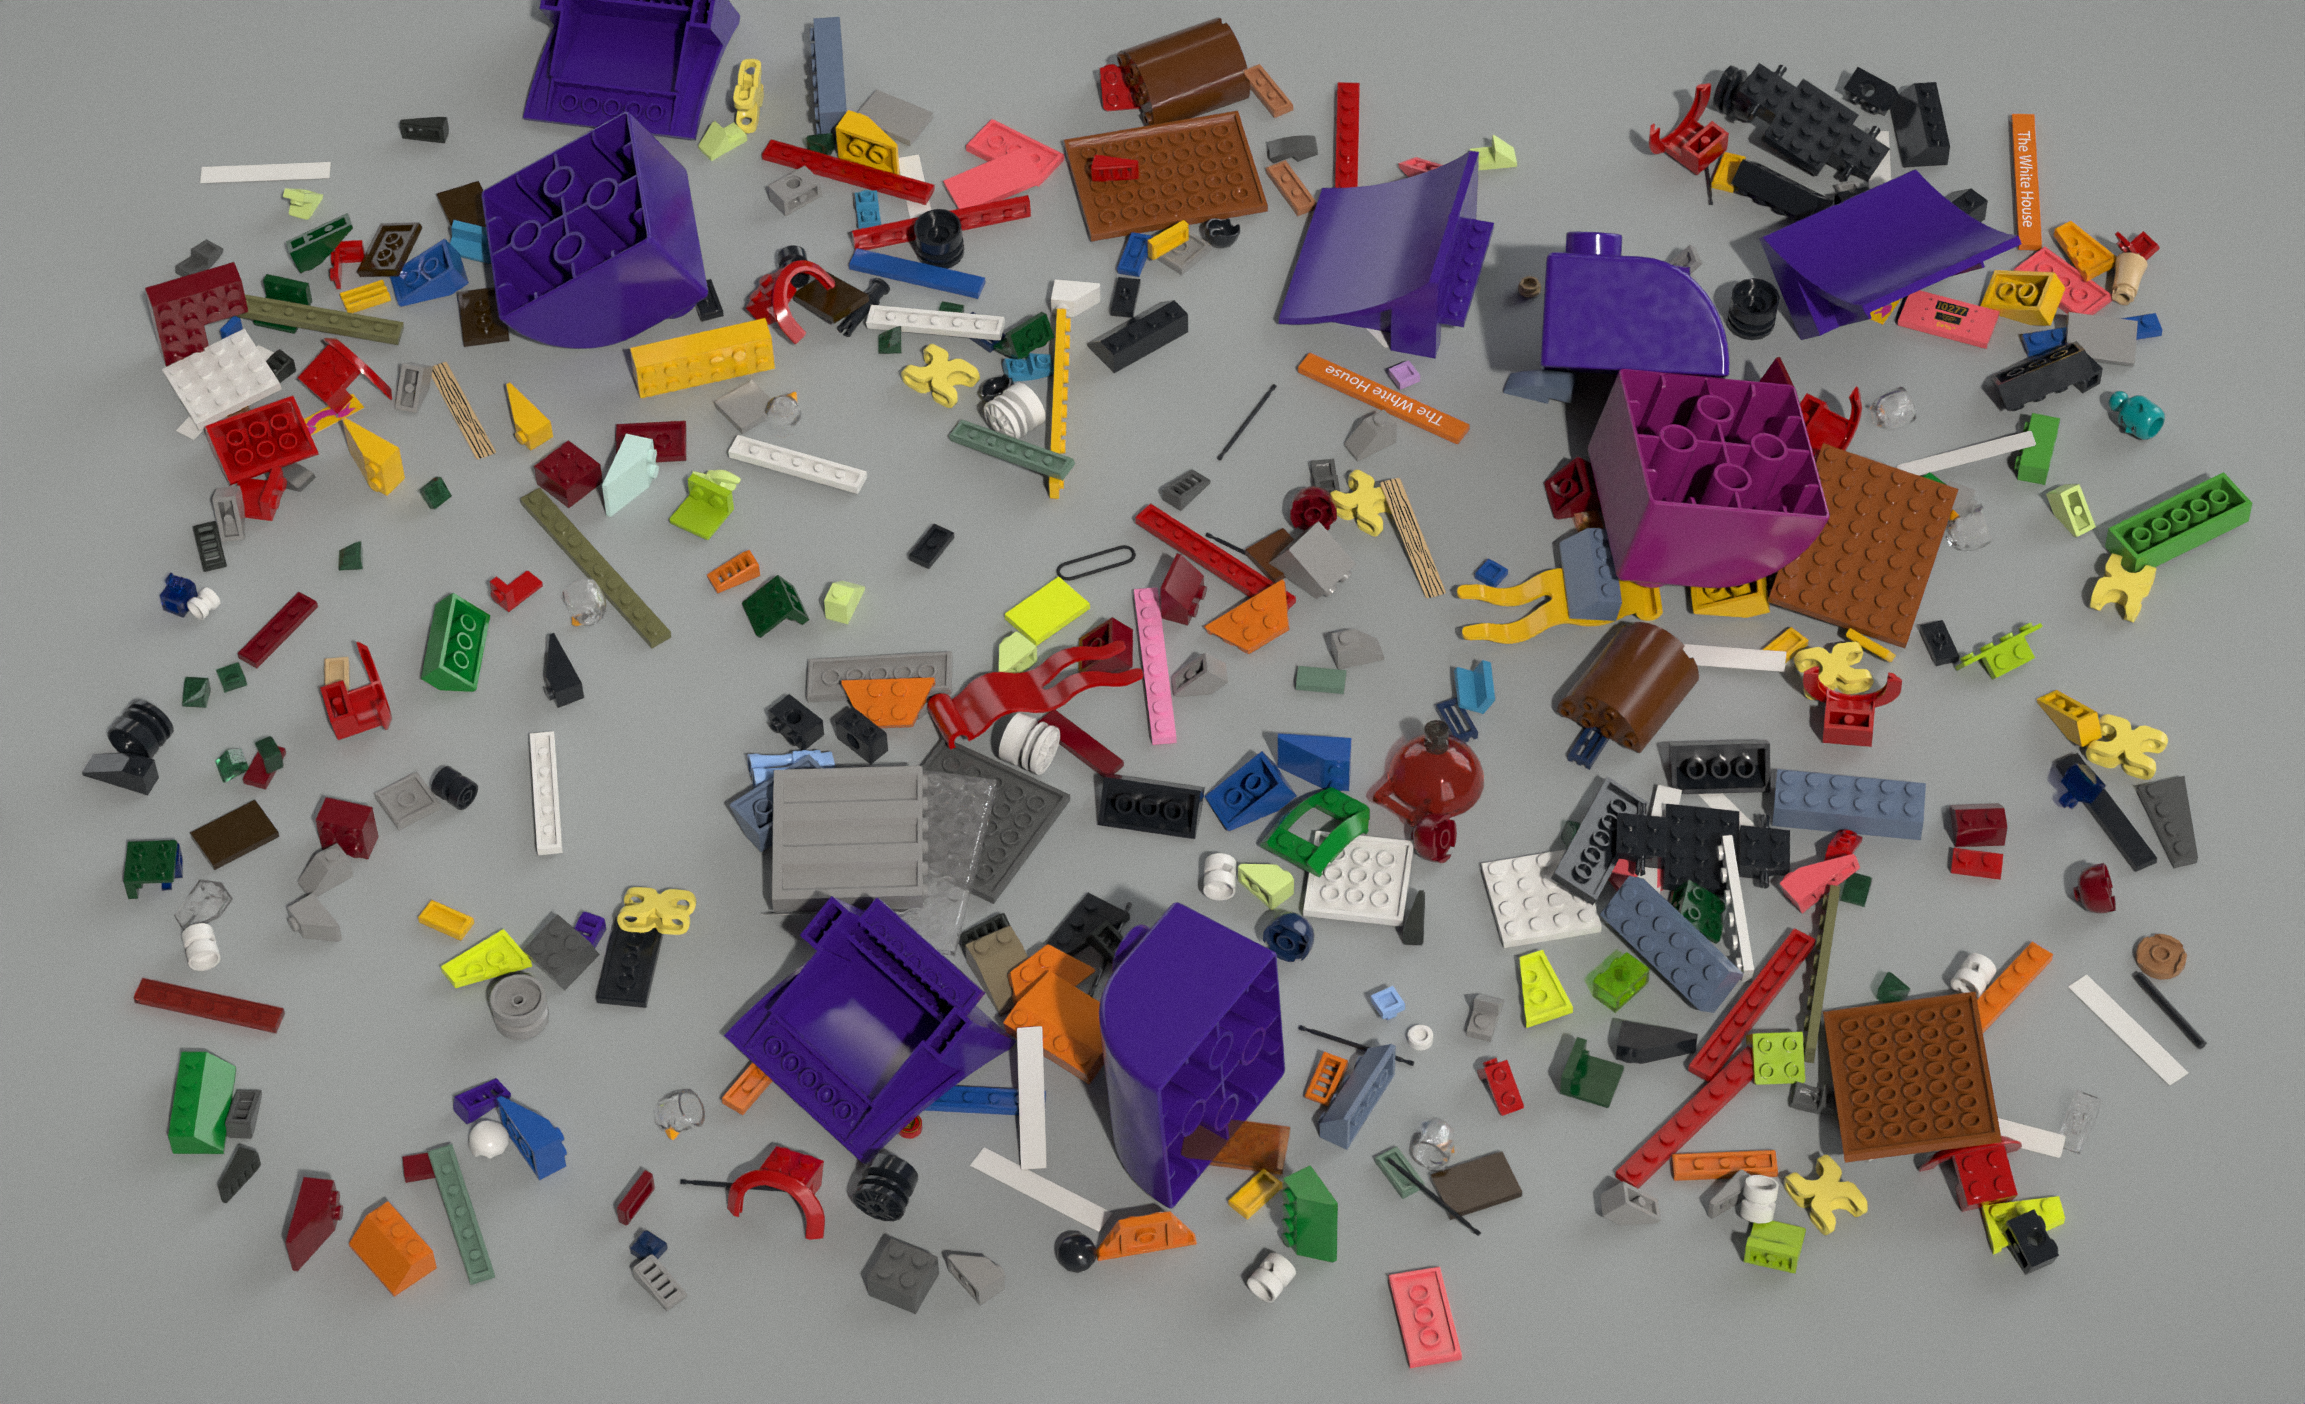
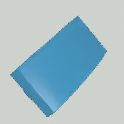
M877 190L856 192L855 202L859 229L881 225Z
M1029 353L1027 359L1005 358L1002 364L1004 374H1007L1014 382L1035 380L1054 375V365L1049 354Z

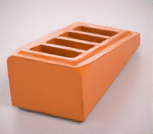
M747 550L707 574V578L718 594L759 577L760 569L751 551ZM722 577L724 582L721 583L718 578Z
M1324 1052L1307 1089L1305 1098L1329 1107L1346 1073L1348 1060ZM1330 1066L1338 1069L1337 1073L1326 1069V1067ZM1326 1074L1331 1077H1334V1080L1332 1081L1327 1078L1322 1077V1075ZM1318 1082L1325 1083L1327 1085H1330V1089L1322 1087L1317 1084ZM1314 1090L1326 1093V1098L1313 1094Z

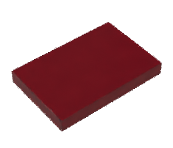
M686 421L616 424V454L625 435L630 434L653 439L654 450L657 451L656 462L687 461Z

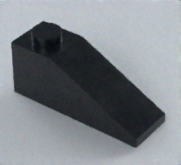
M552 633L549 636L546 669L547 687H544L549 701L553 700L557 708L583 699L584 692L580 678L555 633Z
M135 753L95 754L82 772L83 776L147 796L159 779L155 760Z
M1622 1020L1617 1042L1616 1060L1626 1063L1644 1064L1696 1053L1698 1034Z

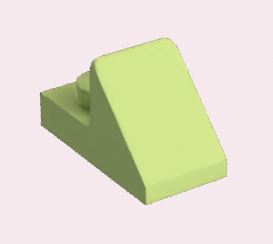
M714 121L699 143L698 149L713 161L746 142L747 134L734 122L722 128Z
M1492 135V147L1470 149L1471 151L1479 152L1478 170L1517 167L1514 147L1495 135Z
M285 188L283 197L291 199L289 215L308 220L323 199V194L305 189Z

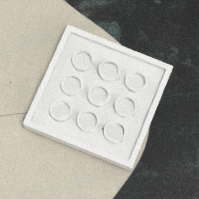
M245 329L204 348V352L193 353L183 360L162 369L164 376L198 430L282 389L278 379Z
M1316 831L1314 845L1319 847L1331 832ZM1361 835L1356 837L1341 851L1332 863H1328L1322 871L1323 875L1320 878L1309 873L1303 916L1403 927L1414 851L1413 841Z
M1566 850L1481 863V871L1503 948L1601 932L1602 925L1595 903L1591 905L1551 879Z

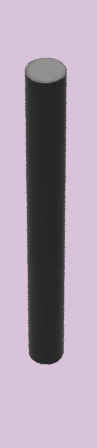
M2142 972L2138 973L2134 979L2199 1049L2205 1047L2207 1042Z

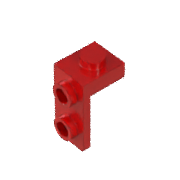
M2119 231L2115 233L2118 240L2116 245L2122 253H2135L2147 261L2160 249L2159 245L2144 231L2131 242Z
M363 240L341 241L335 248V251H332L331 262L332 265L334 264V267L330 268L331 281H335L336 289H341L342 263L362 262L365 256Z
M525 571L508 585L497 576L489 581L492 599L507 612H510L543 587V582L530 571Z
M1839 830L1828 845L1824 861L1853 854L1862 843L1863 837L1858 836L1852 830Z
M1497 1058L1483 1062L1484 1068L1476 1071L1480 1080L1487 1079L1500 1116L1523 1109L1524 1104L1508 1060L1498 1062Z

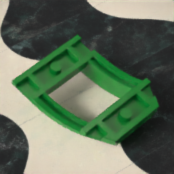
M1330 787L1291 808L1262 840L1260 847L1320 878L1323 875L1322 871L1328 863H1332L1350 842L1362 833L1367 834L1369 832L1370 809L1366 804ZM1312 808H1316L1343 822L1326 837L1319 847L1288 831L1302 815Z

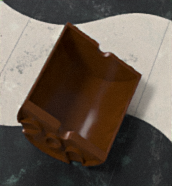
M1220 17L1121 50L1117 55L1119 66L1123 67L1126 72L1127 84L1130 87H1134L1137 92L1134 94L1136 104L1141 106L1144 112L1143 119L1147 126L1194 118L1248 99L1250 96V80L1244 74V70L1248 68L1242 49L1230 26L1227 23L1222 24Z
M1635 622L1633 625L1628 626L1625 624L1560 701L1556 712L1582 724L1586 728L1592 727L1593 729V727H1598L1601 729L1604 737L1641 753L1698 682V667L1694 658H1689L1683 650L1685 645L1668 631L1646 622Z

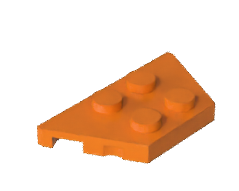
M1283 579L1207 624L1204 626L1206 632L1222 638L1223 642L1231 646H1237L1239 650L1247 654H1251L1289 631L1285 581Z
M934 677L842 680V686L853 707L880 728L913 727L918 719L919 711L923 709L927 701L926 698L931 688L935 685Z
M1047 944L1008 974L1009 984L1013 990L1012 998L1014 1005L1049 971L1076 987L1096 970Z
M1171 1211L1163 1213L1154 1212L1151 1215L1130 1216L1118 1220L1097 1248L1096 1254L1098 1261L1196 1245L1197 1241L1195 1233Z

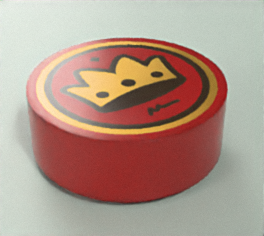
M918 1115L898 1134L906 1139H913L919 1136L923 1129L920 1116Z

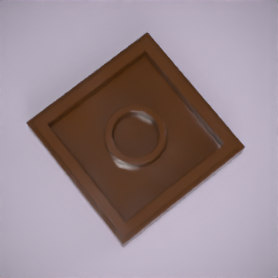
M1282 528L1245 549V555L1269 580L1277 583L1286 577L1283 572L1269 564V562L1289 545L1294 538Z

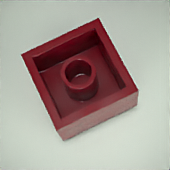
M569 440L534 466L537 485L567 508L572 507L603 483L600 463Z
M328 797L325 798L316 818L322 850L338 843L346 855L369 860L379 837L373 807Z

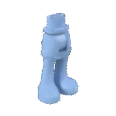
M820 750L793 751V753L785 755L747 754L748 770L752 777L753 789L774 777V770H785L788 768L770 767L793 765L807 755H810L822 768H835L832 752L821 753Z

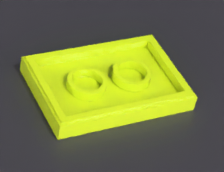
M1058 576L1006 612L1005 620L1035 646H1038L1088 611L1090 603Z

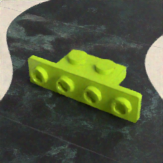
M2030 622L2018 628L2019 634L2014 636L2011 632L1999 638L2000 644L1994 646L1991 642L1979 648L1980 654L1974 656L1972 652L1960 658L1962 663L1955 666L1958 671L1982 659L1993 680L2035 658L2024 636L2043 626L2041 623L2033 626Z

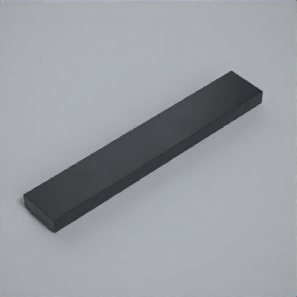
M2076 753L2057 761L2056 768L2133 870L2137 872L2156 864V855L2080 755Z

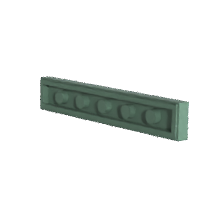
M962 419L949 435L952 442L1062 481L1075 465L1073 458Z
M453 1145L427 1151L470 1285L495 1278V1273Z

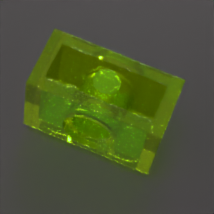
M1626 952L1620 958H1615L1604 973L1601 972L1594 978L1592 996L1616 1013L1648 984L1650 968Z

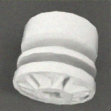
M1020 382L1014 383L1004 390L1002 395L994 397L993 400L987 402L984 406V416L991 430L1016 439L1023 438L1027 431H1033L1044 423L1046 419L1043 405L1037 395L1028 386Z
M1022 712L1017 713L1008 723L1003 733L999 747V757L1001 760L1015 766L1022 763L1023 769L1031 770L1032 773L1041 775L1047 770L1059 746L1060 730L1053 725L1049 726L1045 722L1038 724L1034 717Z

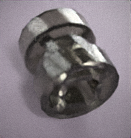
M1433 720L1424 726L1425 749L1433 755L1443 754L1449 749V727L1444 721Z

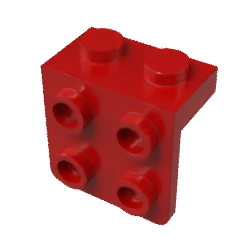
M1115 64L1105 65L1099 71L1103 109L1107 112L1142 109L1141 106L1136 104L1134 94L1137 92L1135 88L1127 84L1124 68Z
M272 467L268 480L251 478L237 484L242 492L245 518L273 521L287 486V479L283 476L282 468Z

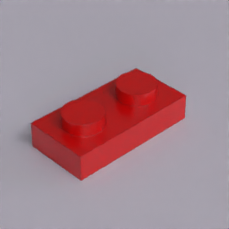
M1954 848L1951 873L2001 880L2004 854Z

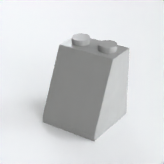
M1319 521L1299 534L1269 562V564L1283 572L1285 577L1315 599L1322 595L1328 597L1337 589L1335 584L1338 581L1342 583L1352 575L1350 570L1356 565Z

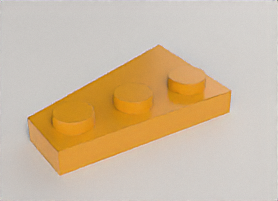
M2069 221L2055 228L2053 236L2086 282L2116 267L2117 257L2074 222Z

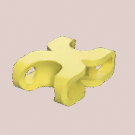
M745 59L741 62L738 73V85L735 86L733 96L734 107L737 109L736 125L745 133L756 131L760 107H762L764 99L763 84H761V62L757 59ZM750 67L755 68V72L752 75L746 73V70ZM744 118H751L752 122L750 124H742Z
M929 344L923 350L924 360L928 366L917 367L910 364L901 372L903 382L908 387L919 393L933 391V400L947 408H952L958 402L957 391L953 387L954 385L961 384L973 387L980 380L976 367L963 359L956 358L948 361V352L934 344Z
M1356 469L1348 475V485L1354 491L1353 493L1345 494L1334 490L1330 494L1333 496L1337 506V516L1344 520L1357 518L1358 528L1376 537L1383 531V520L1378 514L1383 512L1392 514L1382 487L1374 488L1375 481L1373 477Z
M2112 553L2106 563L2104 576L2097 581L2093 590L2090 608L2101 611L2107 603H2118L2125 609L2123 619L2134 623L2141 611L2143 598L2148 596L2152 588L2157 568L2145 565L2140 572L2130 573L2121 566L2123 556Z
M1858 642L1836 644L1831 654L1824 648L1815 647L1801 650L1794 657V664L1800 672H1804L1814 666L1819 667L1820 681L1834 691L1835 688H1838L1844 694L1865 692L1872 687L1874 682L1870 671L1867 669H1854L1850 667L1859 663L1863 656L1862 646ZM1804 688L1805 696L1808 699L1817 700L1814 697H1812Z
M2110 714L2103 715L2099 720L2101 734L2111 741L2095 740L2091 742L2086 750L2087 759L2105 768H2115L2122 764L2123 771L2127 775L2144 780L2151 779L2156 772V763L2154 759L2143 753L2163 752L2168 744L2167 735L2160 730L2145 725L2131 730V724L2127 719Z
M630 888L624 896L625 906L620 910L617 917L618 925L622 930L628 932L644 933L656 928L662 934H684L690 926L689 915L693 913L696 907V897L687 890L669 889L658 894L653 888ZM638 897L642 902L636 903L631 898ZM686 900L689 902V905H677V902ZM624 917H637V920L628 922ZM672 919H679L683 924L676 925Z
M1827 1154L1817 1159L1816 1173L1820 1177L1819 1179L1813 1181L1806 1180L1797 1172L1784 1177V1187L1788 1195L1799 1207H1811L1810 1221L1823 1235H1828L1835 1231L1836 1218L1832 1213L1833 1210L1843 1209L1854 1217H1859L1868 1211V1204L1864 1195L1854 1183L1849 1181L1840 1182L1842 1176L1841 1168Z

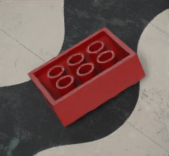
M294 396L205 426L208 443L230 486L268 473L272 470V467L282 468L319 455Z

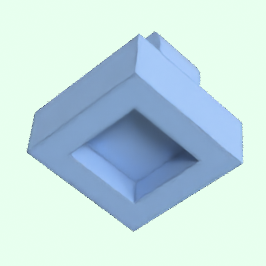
M1393 986L1371 995V1003L1382 1019L1390 1020L1396 1017L1397 1013L1405 1010V1003Z

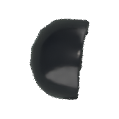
M1229 218L1225 220L1210 219L1204 227L1206 239L1215 247L1227 248L1237 241L1240 234V225L1233 226Z
M1003 374L1002 377L988 379L982 385L980 391L983 400L987 403L993 400L994 397L1002 395L1004 390L1014 384L1013 379L1009 378L1007 374Z
M1073 1233L1066 1236L1060 1242L1057 1249L1059 1264L1067 1271L1075 1273L1089 1269L1096 1261V1247L1093 1241L1084 1234Z

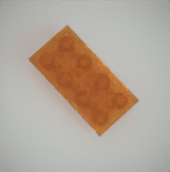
M1231 1120L1228 1124V1140L1200 1124L1191 1135L1184 1137L1181 1155L1186 1158L1212 1161L1210 1163L1212 1166L1260 1172L1264 1168L1269 1173L1283 1175L1291 1127Z

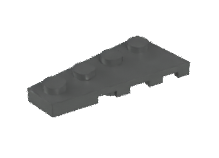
M2185 776L2138 786L2137 793L2173 868L2197 863L2198 853Z

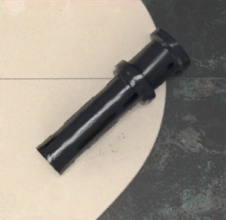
M874 278L872 280L871 287L867 291H863L868 294L869 301L853 311L842 325L839 326L840 333L844 329L846 330L843 334L844 336L850 337L869 313L871 305H879V300L883 295H887L890 292L889 285L883 279Z

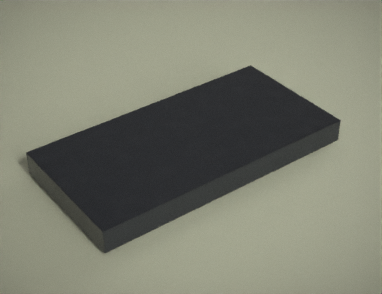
M615 917L596 997L597 1003L647 1008L664 934L659 933L656 928L644 933L624 931L619 927L617 917ZM625 918V920H627L628 922H634L635 920H637Z

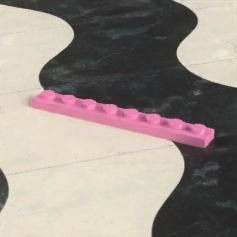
M1158 587L1134 589L1152 745L1177 743Z

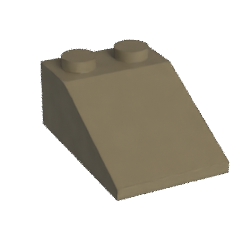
M1007 926L965 944L967 964L1000 1016L1010 1013L1015 1007L1012 998L1013 990L1009 984L1008 974L1028 959L1024 947L1011 926Z

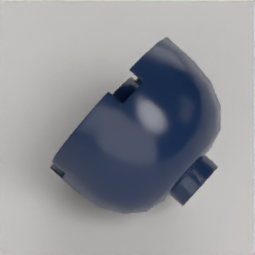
M1284 912L1275 916L1269 922L1263 932L1264 943L1267 941V944L1270 946L1269 949L1276 952L1277 958L1287 962H1294L1295 959H1301L1302 961L1307 957L1313 947L1315 935L1311 923L1306 918L1294 912Z

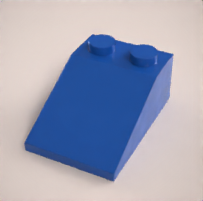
M445 238L407 262L399 276H390L400 307L449 296L469 284L460 253Z
M1278 733V768L1324 790L1333 787L1339 791H1349L1352 738Z
M1263 751L1205 796L1228 831L1275 813L1297 797L1276 764Z
M502 1096L498 1097L497 1104L501 1124L507 1129L509 1138L540 1181L566 1167L565 1155H567V1151L562 1144V1141L565 1139L559 1127L554 1128L548 1119Z

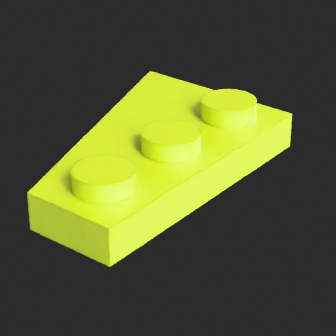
M503 929L442 965L441 971L455 988L532 967V962Z
M1540 950L1519 957L1526 1028L1573 1013V1006L1544 951Z
M2060 1197L1982 1206L1981 1212L1993 1255L2001 1252L2002 1248L2009 1246L2001 1230L2008 1220L2035 1209L2037 1215L2043 1218L2046 1231L2064 1224L2065 1215Z

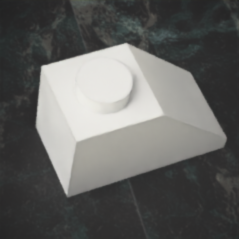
M1055 279L1051 296L1052 315H1057V309H1066V316L1075 317L1100 303V283Z

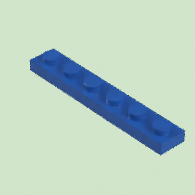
M2156 313L2121 318L2138 321L2136 340L2162 336L2163 329ZM2066 327L2022 334V343L2028 357L2043 355L2065 346Z

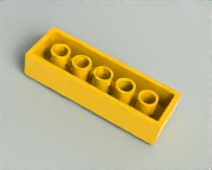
M765 318L630 348L634 380L640 399L775 369L772 337Z

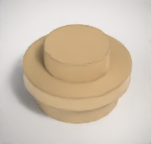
M1527 276L1519 283L1518 291L1524 297H1535L1541 292V284L1537 278Z

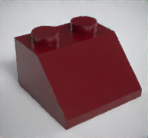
M1578 456L1544 482L1554 518L1557 520L1591 515L1601 507L1591 463Z
M1178 553L1160 588L1161 619L1188 626L1191 618H1195L1198 613V603L1200 600H1204L1207 586H1204V575L1184 556Z
M1111 617L1079 638V646L1101 647L1121 640L1125 643L1126 649L1108 659L1079 661L1078 673L1087 671L1121 673L1133 667V629Z
M1990 803L1949 806L1955 847L2005 846L2008 826L2005 808L2002 805Z

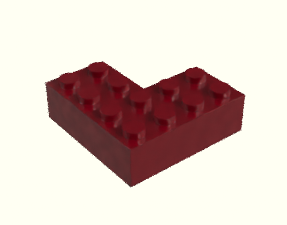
M235 262L145 288L159 350L166 367L183 360L193 353L205 351L204 348L209 345L204 325L248 312L242 280Z

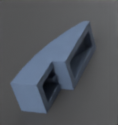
M1529 370L1511 373L1504 388V393L1546 404L1549 403L1550 398L1571 403L1578 386V374L1554 370Z

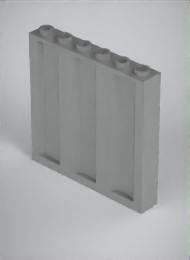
M922 766L774 770L772 904L774 912L820 911L831 896L858 909H868L876 897L881 899L891 909L924 908V898L929 897L928 883H924V876H928L929 873L928 861H924V855L928 854V839L924 840V833H928V818H924V811H928V796H924V790H928V775H923Z

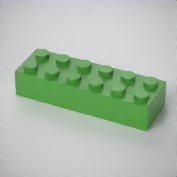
M2223 472L2108 528L2105 547L2111 554L2115 553L2123 556L2121 565L2127 572L2137 573L2145 565L2157 567L2248 522L2253 503Z

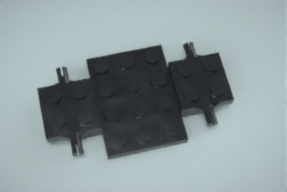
M1758 63L1736 96L1745 101L1749 106L1745 113L1746 118L1751 113L1748 118L1749 120L1757 116L1770 125L1761 140L1815 176H1818L1825 164L1829 163L1841 171L1839 175L1840 180L1846 175L1842 180L1844 182L1848 180L1851 174L1857 175L1868 182L1890 150L1889 147L1876 139L1881 131L1878 127L1875 133L1874 131L1877 126H1873L1869 133L1864 132L1853 125L1859 114L1804 78L1797 88L1783 79L1782 76L1787 71L1786 66L1782 69L1783 65L1781 64L1773 72Z
M1638 802L1636 804L1637 814L1617 813L1615 858L1635 862V874L1638 876L1639 872L1640 876L1645 875V867L1663 869L1664 890H1675L1687 880H1690L1714 895L1724 896V890H1727L1726 883L1721 881L1720 870L1723 868V862L1718 860L1717 846L1721 845L1722 836L1728 835L1733 837L1739 877L1759 879V887L1763 888L1764 885V889L1770 886L1769 876H1785L1790 872V830L1770 828L1769 815L1765 817V814L1759 817L1760 827L1741 825L1739 830L1740 811L1666 804L1664 817L1646 815L1647 803L1643 802L1642 805V802Z

